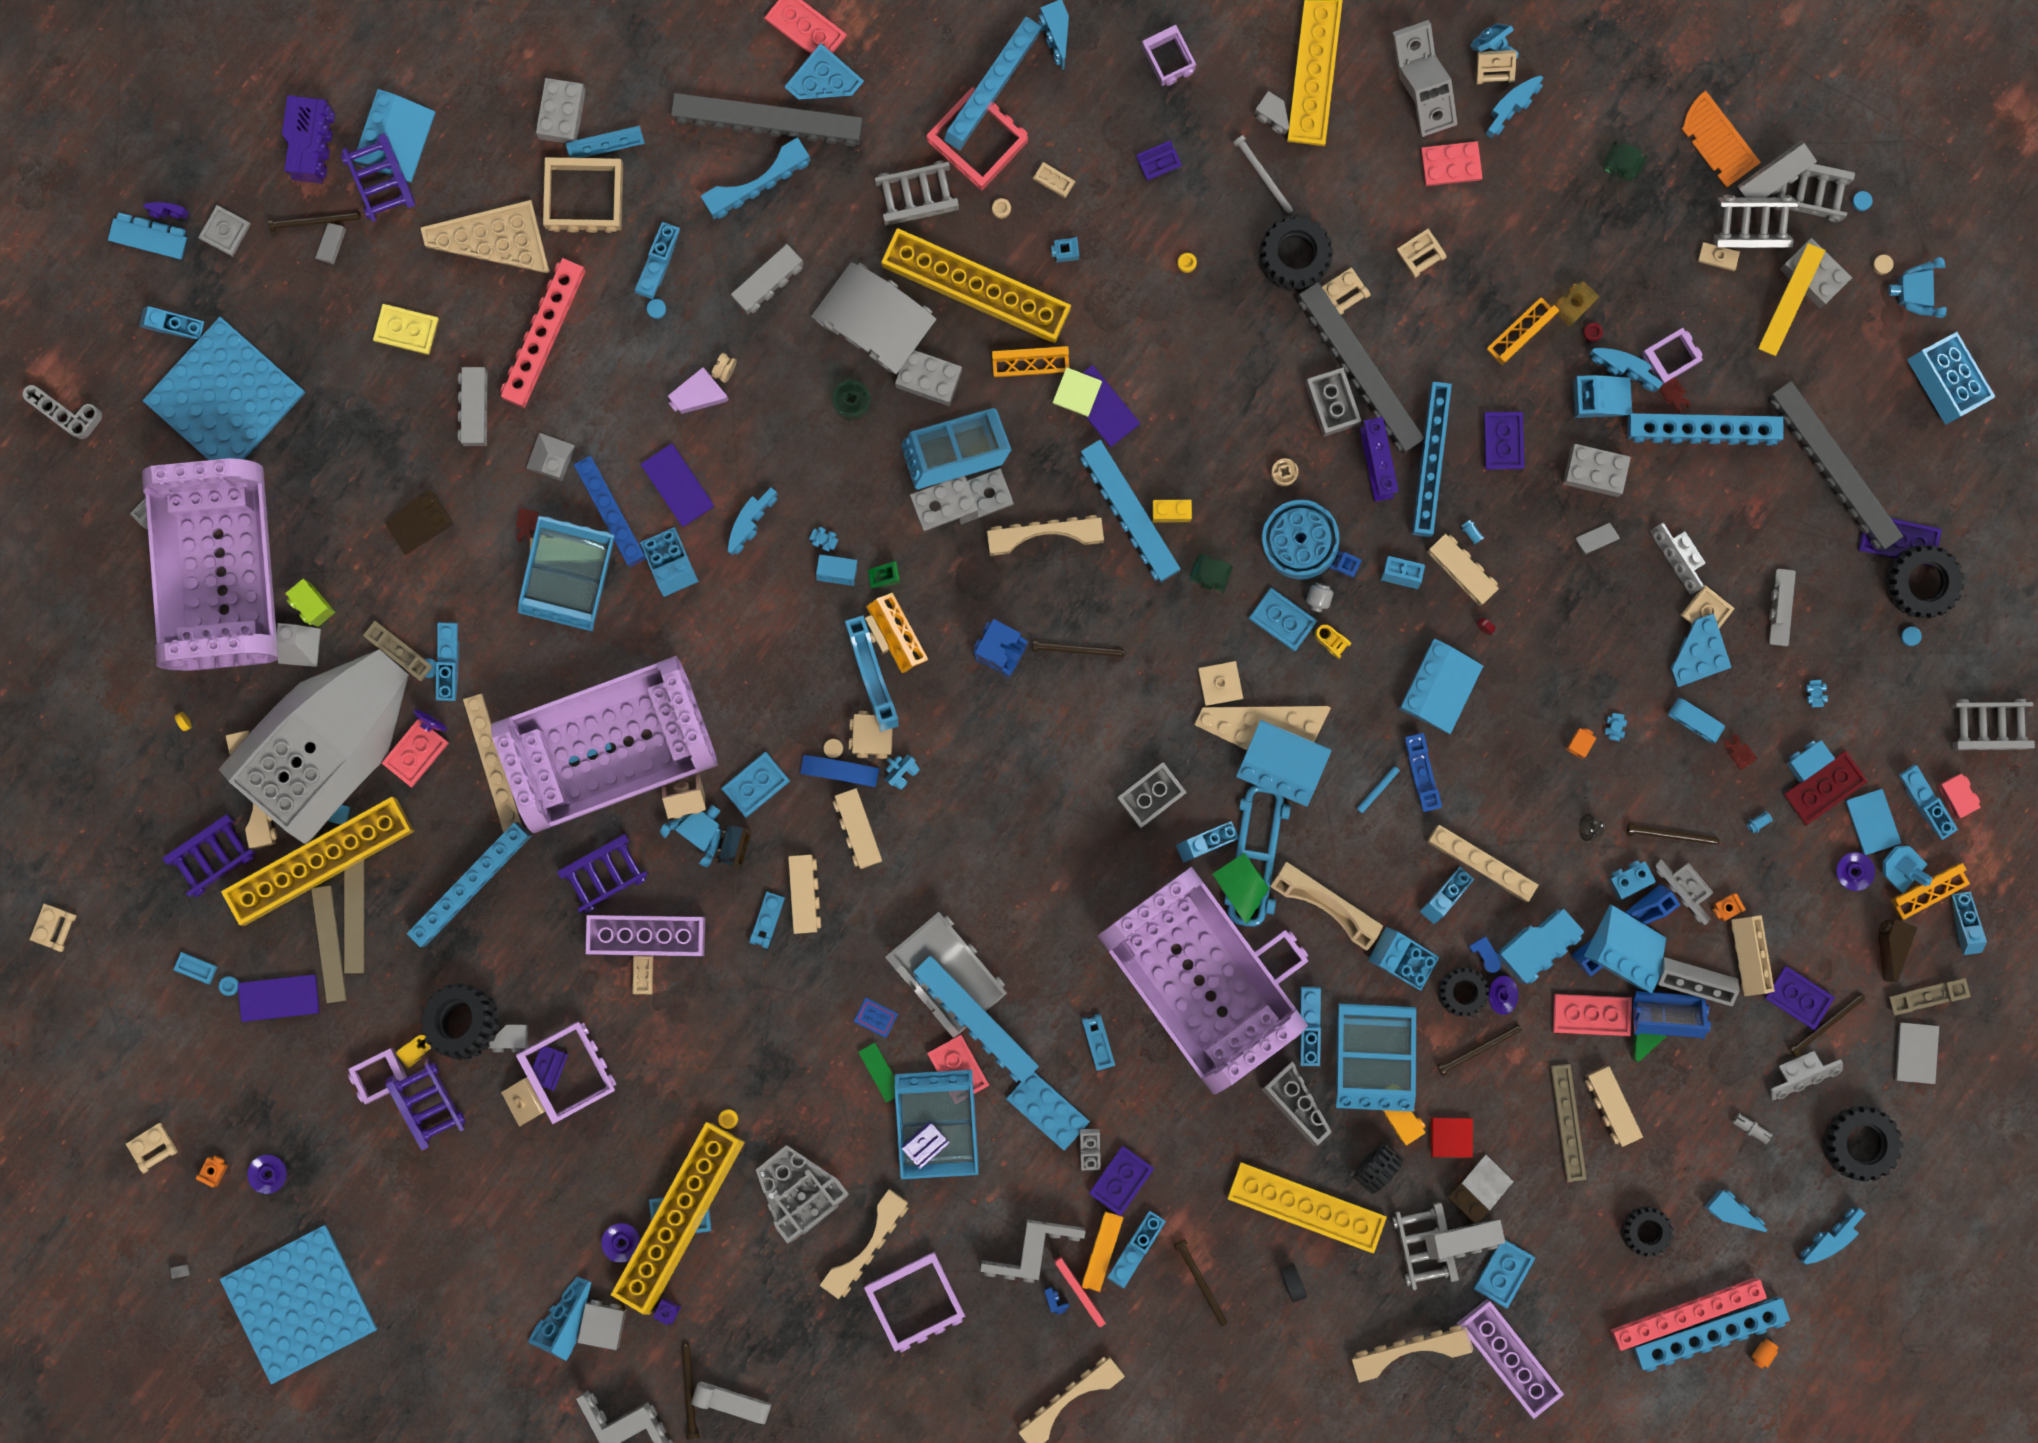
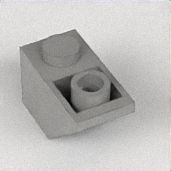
M1268 91L1256 108L1254 115H1256L1260 122L1271 125L1272 129L1278 134L1283 133L1286 135L1289 124L1285 103Z
M506 1025L496 1035L495 1040L488 1043L490 1045L489 1048H492V1052H504V1048H511V1052L523 1051V1048H528V1025Z

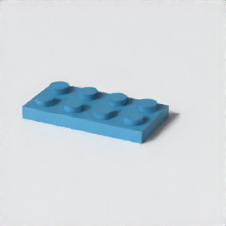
M1035 1072L1023 1083L1021 1082L1007 1097V1100L1064 1151L1080 1134V1129H1084L1090 1122Z

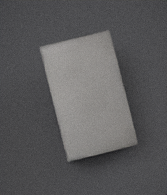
M188 1264L169 1268L171 1279L190 1275Z

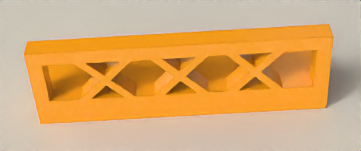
M1541 297L1486 350L1503 365L1559 312V309L1555 305L1551 307ZM1539 304L1547 310L1543 316H1535V308ZM1524 318L1532 319V326L1529 329L1522 328V320ZM1519 331V339L1517 341H1508V333ZM1497 344H1505V352L1501 356L1493 350Z
M1068 346L992 351L994 377L1065 373L1066 368H1069ZM1056 358H1065V368H1056L1052 363ZM1043 359L1048 365L1044 369L1038 370L1033 364L1037 360ZM1018 361H1025L1029 365L1024 371H1019L1014 367ZM997 362H1005L1010 366L1006 372H997Z
M893 593L877 598L866 606L879 627L901 673L907 672L914 666L928 660ZM889 599L892 609L887 607L884 602L885 600ZM895 617L900 620L901 626L896 624ZM904 634L909 637L910 643L905 641ZM913 651L917 652L920 657L919 660H915L912 654Z
M1956 864L1932 877L1930 885L1923 886L1919 884L1891 899L1901 920L1914 915L1969 885L1970 883L1964 874V871H1966L1964 864ZM1959 874L1963 883L1958 886L1950 884L1951 878ZM1940 884L1946 885L1943 894L1933 893L1936 886ZM1923 893L1929 894L1926 903L1917 902L1919 895ZM1906 902L1912 903L1910 912L1904 914L1900 906Z
M1107 1211L1104 1212L1081 1284L1082 1288H1089L1100 1292L1124 1218L1123 1216Z

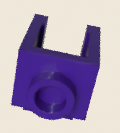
M663 1298L653 1318L666 1325L673 1324L681 1306Z

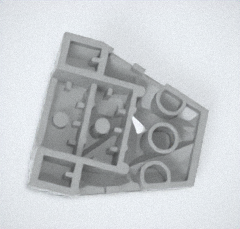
M787 1145L756 1169L763 1193H765L768 1201L769 1210L774 1219L775 1228L787 1244L797 1239L800 1235L807 1233L833 1212L849 1195L837 1178Z

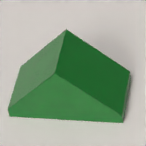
M896 561L868 570L871 588L900 584Z
M1633 1032L1632 1060L1639 1062L1667 1036L1644 1033L1636 1035Z

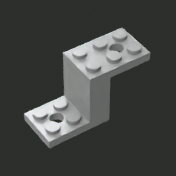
M1429 20L1393 32L1399 79L1415 102L1421 136L1424 137L1457 125L1452 81L1435 55L1432 28ZM1418 41L1415 46L1410 47L1412 42ZM1436 111H1440L1437 116L1433 117Z
M1001 469L968 481L965 476L910 495L924 532L957 519L960 525L1014 505ZM991 488L995 491V495L992 498H986L984 491ZM934 501L939 502L941 505L940 510L936 512L931 511L929 508L930 504Z
M1027 1220L1020 1266L982 1260L980 1272H984V1276L996 1277V1274H1001L1004 1279L1015 1280V1277H1021L1025 1282L1034 1283L1035 1280H1039L1045 1233H1049V1237L1060 1238L1063 1235L1068 1236V1240L1080 1241V1238H1085V1228Z
M586 1391L576 1399L599 1443H621L644 1429H647L654 1443H673L665 1435L667 1430L664 1424L658 1422L656 1418L658 1414L655 1407L649 1405L648 1402L606 1425L607 1418L602 1410H598L596 1406L598 1402L593 1393L590 1394L589 1391Z

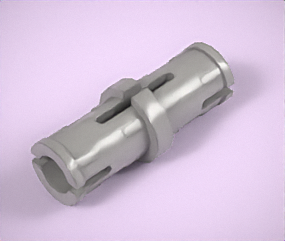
M1740 1113L1735 1116L1736 1120H1733L1732 1124L1746 1131L1747 1135L1754 1136L1764 1144L1770 1141L1769 1137H1772V1133L1758 1126L1757 1122L1750 1121Z

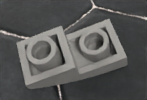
M1080 1129L1081 1170H1100V1129Z

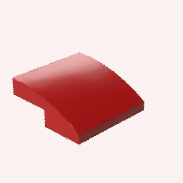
M1431 1118V1157H1473V1118Z

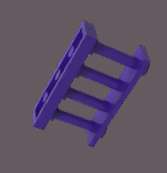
M386 132L378 135L379 140H376L377 143L350 153L346 147L342 149L343 153L340 154L344 164H348L366 207L363 209L368 219L371 218L372 222L377 220L376 213L400 204H406L408 208L416 205ZM378 150H384L387 157L384 158V161L358 171L356 170L352 160ZM385 168L392 169L394 174L392 179L364 189L360 178ZM393 186H399L401 190L399 197L373 207L371 206L368 198L369 195Z
M1379 417L1364 420L1365 426L1360 427L1359 431L1374 502L1393 499V493L1399 491L1384 419Z
M226 814L163 857L167 865H177L192 889L186 893L187 896L199 897L206 892L205 888L240 864H247L254 859L253 855L257 852L253 849L246 851L232 830L233 826L231 824L236 822L232 815ZM221 831L222 833L225 832L240 854L232 862H230L216 841L217 837L215 835ZM205 842L206 844L209 843L224 865L216 873H214L199 851V846ZM189 853L190 855L193 854L208 877L200 884H198L183 862V857Z
M626 834L557 871L561 879L566 878L570 880L583 904L582 907L578 908L580 913L585 912L587 914L595 910V905L634 883L636 886L646 881L645 877L649 876L647 871L640 873L627 849V843L631 841ZM615 850L622 854L634 878L625 883L610 858V853ZM599 859L604 862L617 885L616 888L609 892L605 890L593 868V862ZM582 868L584 871H587L600 897L591 902L576 877V872Z
M429 1058L425 1059V1069L402 1080H396L394 1075L386 1078L385 1083L421 1150L429 1147V1140L432 1136L456 1124L459 1130L462 1131L466 1122L463 1113H458L437 1074L439 1073L435 1062L431 1063ZM430 1075L435 1085L413 1096L405 1097L402 1092L404 1087ZM439 1091L443 1102L420 1113L413 1112L412 1104ZM448 1108L453 1118L428 1130H423L420 1125L422 1120Z

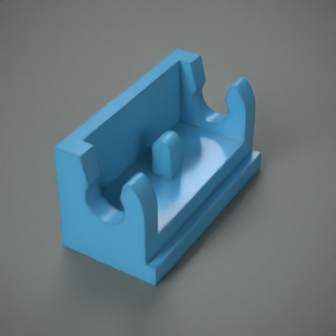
M819 555L816 572L817 581L855 585L857 560Z
M1388 556L1384 564L1385 568L1381 580L1418 589L1422 582L1425 565Z

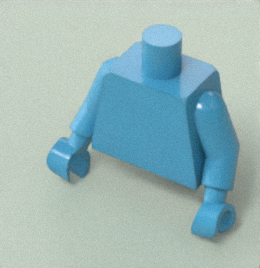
M1938 257L1933 259L1934 262L1929 261L1906 270L1898 279V284H1890L1888 286V295L1898 296L1899 305L1904 306L1906 310L1924 316L1935 315L1938 318L1946 316V307L1932 308L1934 306L1933 268H1945L1943 258Z
M711 804L705 813H691L683 815L681 818H674L668 824L665 823L662 826L660 833L666 838L671 830H676L705 852L706 856L699 864L708 867L721 839L722 831L720 824L714 821L720 810Z

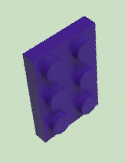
M1523 412L1484 413L1485 470L1524 469Z
M1787 966L1782 968L1773 983L1775 992L1767 993L1764 999L1812 1030L1816 1029L1835 998Z
M1122 1145L1089 1194L1121 1216L1154 1168Z

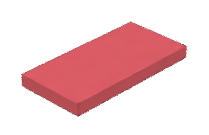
M778 0L764 17L765 21L810 55L820 43L830 52L834 53L847 37L845 32L803 0Z
M1554 994L1553 1033L1631 1036L1632 997Z
M1061 1255L1055 1258V1264L1098 1327L1105 1325L1104 1318Z

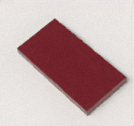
M1845 750L1803 782H1799L1785 792L1783 796L1803 824L1807 826L1869 781Z

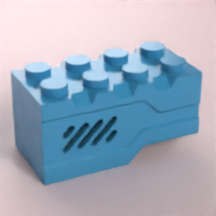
M1558 909L1538 927L1530 925L1524 928L1496 954L1520 984H1531L1539 977L1537 973L1540 970L1546 971L1554 964L1552 962L1554 958H1561L1568 952L1566 948L1569 945L1577 944L1582 939L1581 935L1584 931L1564 909Z

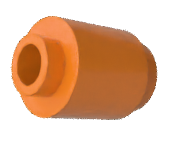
M1765 1339L1763 1342H1760L1751 1356L1754 1359L1752 1363L1761 1369L1764 1367L1768 1368L1776 1357L1779 1347Z

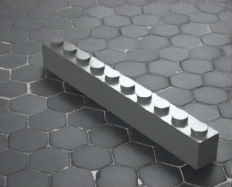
M674 93L671 113L672 119L678 124H687L689 122L699 127L712 125L716 129L728 127L737 132H742L743 130H750L754 134L766 132L775 137H779L781 134L788 135L792 139L804 137L814 142L818 141V139L825 140L829 144L842 142L846 146L860 145L863 126L861 117Z
M1319 282L1299 294V301H1297L1299 307L1303 311L1306 310L1310 323L1319 329L1320 338L1324 342L1327 341L1330 345L1329 350L1335 358L1338 357L1341 362L1340 367L1344 368L1345 373H1349L1352 378L1350 380L1352 385L1356 389L1359 388L1363 401L1372 407L1373 416L1375 418L1383 417L1387 436L1391 435L1397 451H1402L1405 454L1422 443L1425 438Z
M1792 381L1769 397L1770 405L1781 414L1783 423L1786 426L1789 425L1793 431V437L1802 443L1806 455L1811 456L1815 461L1816 469L1825 475L1827 484L1835 489L1840 502L1846 504L1850 516L1854 519L1856 518L1859 522L1860 530L1869 536L1873 548L1881 552L1902 538V533Z

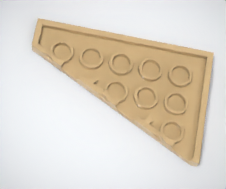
M531 200L421 227L426 248L543 273L550 272Z
M1328 706L1203 707L1194 725L1245 750L1248 749L1260 720L1315 742L1331 708Z

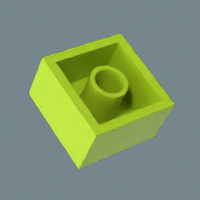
M302 579L285 593L289 597L287 602L294 609L296 608L301 612L299 616L310 626L313 624L319 627L336 613L312 583L305 579Z

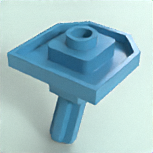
M1496 23L1492 27L1483 30L1481 35L1473 40L1470 47L1473 51L1478 52L1486 49L1491 51L1515 50L1507 45L1508 42L1505 38L1514 29L1511 25Z
M1910 846L1895 847L1883 861V875L1901 893H1904L1914 880L1923 886L1930 885L1932 877L1922 871L1927 866V863Z

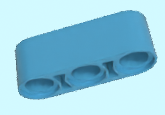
M1677 698L1668 713L1672 719L1714 744L1725 729L1722 723L1681 698Z

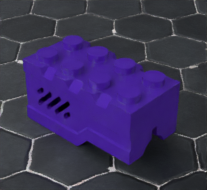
M287 95L282 130L285 143H288L284 171L291 174L292 180L323 184L324 178L327 177V167H324V164L330 157V149L327 148V143L332 141L333 133L329 129L330 124L335 121V112H333V109L326 100Z

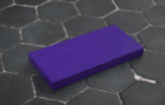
M1092 365L1083 374L1101 380L1102 383L1090 414L1086 419L1111 448L1138 427L1140 422Z
M673 444L668 445L640 464L683 528L715 507Z
M1891 518L1903 537L1880 552V550L1873 548L1869 536L1862 532L1858 551L1897 558L1900 552L1906 551L1913 546L1933 545L1938 547L1942 529Z
M316 975L238 983L241 1022L320 1013Z

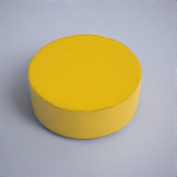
M1191 253L1182 254L1177 262L1178 268L1184 273L1192 272L1197 264L1195 256Z
M181 711L175 715L176 723L181 730L187 731L192 728V724L184 712Z
M730 1109L722 1111L718 1118L720 1126L725 1129L735 1127L738 1123L737 1113Z

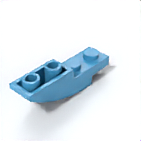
M1540 75L1523 82L1510 91L1496 105L1490 116L1495 118V121L1486 133L1488 137L1492 139L1495 134L1499 135L1505 127L1503 122L1505 119L1510 120L1515 110L1520 113L1522 108L1525 110L1532 102L1530 97L1533 93L1537 95L1543 86L1541 81L1544 77Z
M664 222L661 223L648 254L649 258L635 288L636 294L650 299L654 298L669 265L680 228Z
M1594 348L1589 354L1593 362L1607 367V371L1610 374L1620 377L1624 372H1627L1629 378L1643 383L1642 386L1648 391L1656 392L1663 384L1662 381L1648 372L1652 365L1634 355L1606 348Z
M770 488L759 501L752 496L741 510L729 539L728 552L731 556L735 553L739 554L744 548L743 544L746 540H752L757 534L756 530L758 527L753 522L755 520L759 521L765 514L763 511L767 506L771 507L777 501L776 497L778 494L773 488Z
M439 622L437 631L436 700L456 701L459 669L458 623Z
M1912 765L1899 774L1906 787L1907 795L1941 840H1944L1958 830L1940 798L1935 796L1917 765Z
M1301 987L1300 1015L1308 1024V1027L1300 1034L1301 1066H1320V987Z
M1850 1208L1845 1213V1219L1841 1224L1837 1223L1832 1228V1234L1823 1231L1814 1237V1243L1801 1252L1800 1255L1802 1257L1799 1261L1804 1264L1818 1262L1843 1249L1859 1234L1853 1228L1866 1213L1860 1208Z
M1149 1211L1117 1259L1107 1279L1121 1288H1125L1166 1221Z

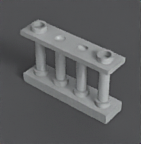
M937 161L933 163L934 165L890 175L889 173L878 175L875 178L876 186L882 185L888 209L886 214H883L885 226L959 210L958 200L950 196L945 171L950 170L949 162ZM938 173L943 195L941 202L934 203L932 201L926 175ZM919 177L925 202L923 206L916 207L913 204L908 179ZM901 181L906 203L905 210L897 211L895 209L889 183Z
M1814 164L1815 166L1808 172L1803 171L1799 174L1800 180L1796 195L1798 205L1797 207H1789V210L1826 217L1832 222H1840L1847 216L1846 212L1840 211L1844 188L1854 180L1855 173ZM1809 177H1815L1819 181L1814 205L1803 203ZM1834 181L1837 184L1832 209L1821 207L1826 182ZM1787 183L1782 186V190L1778 192L1777 197L1772 198H1780L1782 195H1785ZM1773 207L1776 210H1781V207Z
M1725 195L1724 198L1717 199L1720 206L1724 207L1722 232L1720 235H1714L1713 240L1717 247H1793L1794 240L1787 233L1789 207H1797L1798 203L1792 196L1782 195L1780 198H1735L1733 195ZM1732 207H1743L1742 227L1739 235H1732L1730 233ZM1751 207H1762L1761 226L1758 235H1750L1749 233ZM1770 207H1781L1780 225L1777 235H1769L1768 233Z
M1968 699L1957 700V703L1951 704V708H1959L1960 738H1958L1957 742L1952 743V750H2029L2035 748V741H2028L2025 732V708L2032 707L2033 702H2026V699H2014V702L1969 703ZM1967 708H1978V741H1970V738H1968ZM1986 708H1998L1999 738H1997V741H1990L1989 737H1987ZM2006 708H2017L2018 737H2016V741H2009V737L2006 736Z
M1432 1203L1430 1211L1401 1217L1399 1211H1395L1392 1222L1394 1228H1398L1407 1274H1405L1407 1286H1410L1412 1290H1416V1282L1443 1276L1451 1282L1458 1281L1454 1256H1450L1448 1261H1444L1445 1266L1442 1269L1414 1275L1411 1263L1428 1260L1429 1255L1428 1252L1409 1255L1407 1244L1423 1241L1427 1235L1448 1230L1442 1203ZM1427 1219L1436 1221L1437 1227L1432 1231L1405 1236L1404 1224Z

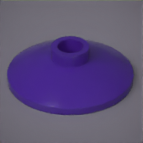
M417 709L413 710L415 716L422 722L421 728L428 732L431 729L447 731L448 728L430 715Z
M1857 852L1849 853L1838 862L1836 875L1843 887L1852 891H1860L1869 887L1873 882L1875 867L1871 859L1866 855ZM1853 868L1857 871L1855 876L1851 874Z
M1499 976L1493 980L1488 992L1491 1008L1496 1013L1502 1015L1509 1014L1514 1010L1518 1002V988L1513 979L1508 976Z
M262 1155L252 1161L248 1168L247 1177L249 1184L255 1191L262 1194H271L278 1191L284 1185L287 1170L282 1160L278 1157ZM267 1170H270L272 1172V1176L270 1178L266 1176Z
M625 1223L612 1225L605 1231L602 1237L603 1252L614 1262L623 1263L630 1261L641 1241L640 1236L631 1225ZM619 1239L625 1240L624 1246L619 1245Z

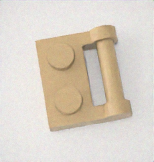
M1516 50L1478 52L1476 84L1496 81L1514 83ZM1508 71V73L1483 74L1484 72Z
M1429 229L1396 250L1413 278L1418 277L1420 272L1437 261L1447 258ZM1434 249L1436 254L1421 264L1414 265L1413 262Z
M1352 267L1322 286L1340 315L1344 313V310L1361 299L1371 296ZM1355 288L1359 290L1357 294L1340 305L1336 302Z
M43 904L30 940L63 952L65 939L77 915L48 904ZM61 917H64L65 920L56 943L52 942Z
M161 1123L126 1143L143 1174L148 1172L150 1167L169 1155L173 1156L178 1153ZM165 1144V1150L147 1161L143 1159V1156Z

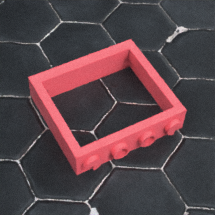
M972 87L926 135V141L982 191L1028 143V134L1023 128H1017L1013 124L1012 118L1007 114L1003 115L999 111L1000 108L993 102L988 112L1013 133L1018 140L983 177L937 136L965 106L975 91Z

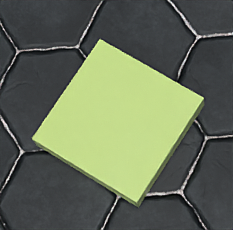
M1066 368L1053 404L1088 417L1102 381Z

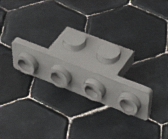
M1664 523L1650 530L1651 535L1689 594L1692 595L1702 589L1704 585L1694 570L1704 565L1705 561L1687 533L1683 532L1673 538Z
M1776 570L1774 589L1771 594L1773 605L1769 615L1771 620L1770 645H1789L1796 572L1793 570Z
M1660 859L1655 865L1657 873L1662 878H1666L1671 890L1681 896L1682 903L1692 909L1697 921L1706 925L1711 918L1699 903L1712 895L1713 891L1689 863L1673 873Z
M1815 1051L1782 1064L1779 1066V1070L1786 1083L1770 1090V1097L1772 1100L1783 1099L1788 1094L1794 1091H1802L1808 1085L1818 1084L1829 1076H1837L1843 1070V1062L1840 1059L1823 1066Z

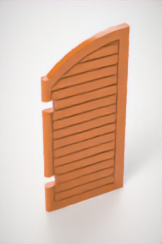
M1705 90L1691 105L1686 115L1684 126L1681 129L1687 137L1693 134L1695 140L1692 141V144L1713 171L1717 168L1721 171L1717 176L1727 188L1761 162Z

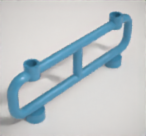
M1257 785L1251 786L1247 790L1245 799H1241L1239 810H1243L1236 858L1246 853L1248 858L1266 861L1264 880L1269 890L1261 900L1258 916L1250 919L1248 924L1236 915L1235 908L1227 896L1224 905H1228V916L1233 923L1250 927L1260 925L1264 921L1266 914L1274 915L1276 899L1268 897L1281 819L1289 820L1291 809L1290 804L1283 803V796ZM1256 792L1270 793L1276 797L1268 853L1245 850L1252 801Z

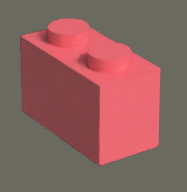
M1963 774L1955 775L1936 785L1954 819H1960L1981 808L1978 796L1972 793L1969 787L1970 782Z

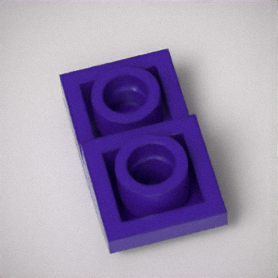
M152 202L144 204L148 215L159 219V216L166 219L167 215L176 219L180 217L186 219L189 214L184 207L170 203Z

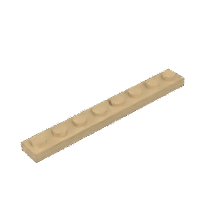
M478 694L463 699L501 826L503 832H505L514 822H519L522 825V821L492 739L491 720L483 694Z

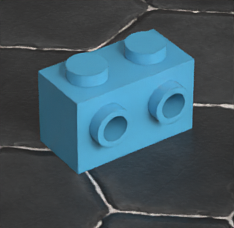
M1812 740L1804 746L1806 749L1803 752L1797 751L1789 757L1790 761L1786 765L1799 782L1805 781L1835 759L1822 740L1817 742Z
M1637 860L1628 865L1629 869L1625 871L1619 869L1611 873L1612 877L1608 881L1618 900L1656 882L1645 861L1640 863Z

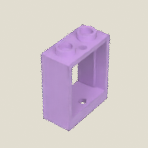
M1176 25L1142 41L1141 47L1161 86L1165 84L1169 86L1175 83L1177 78L1181 76L1185 78L1194 73L1196 63ZM1174 39L1187 66L1164 77L1151 50Z
M1681 328L1641 353L1644 361L1652 365L1650 371L1663 382L1662 385L1703 360L1702 352L1698 347L1694 346L1692 336L1684 328ZM1679 337L1693 358V361L1668 375L1654 351Z
M1286 930L1282 931L1255 951V954L1259 956L1282 938H1285L1301 961L1275 979L1277 984L1308 962L1307 952L1303 947L1299 948L1296 945L1297 939L1291 931L1288 933Z
M390 1048L348 1069L350 1072L348 1074L349 1080L353 1085H356L358 1089L356 1094L360 1102L369 1104L390 1092L386 1088L369 1097L357 1072L358 1070L386 1057L396 1080L408 1077L398 1056L395 1054L394 1048Z

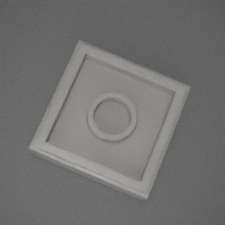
M216 205L198 238L233 257L251 223Z

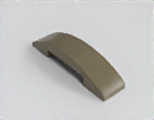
M376 621L373 622L363 635L419 681H422L433 668L431 664Z
M1966 978L1900 993L1890 996L1889 999L1895 1016L1971 996Z

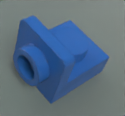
M1051 1286L1044 1288L1051 1313L1055 1312L1057 1315L1066 1312V1308L1070 1307L1069 1303L1065 1302L1057 1305L1056 1302L1060 1301L1057 1290H1052Z

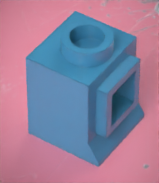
M1077 237L1054 240V246H1051L1052 257H1056V263L1079 260ZM1069 245L1070 252L1061 253L1060 246Z

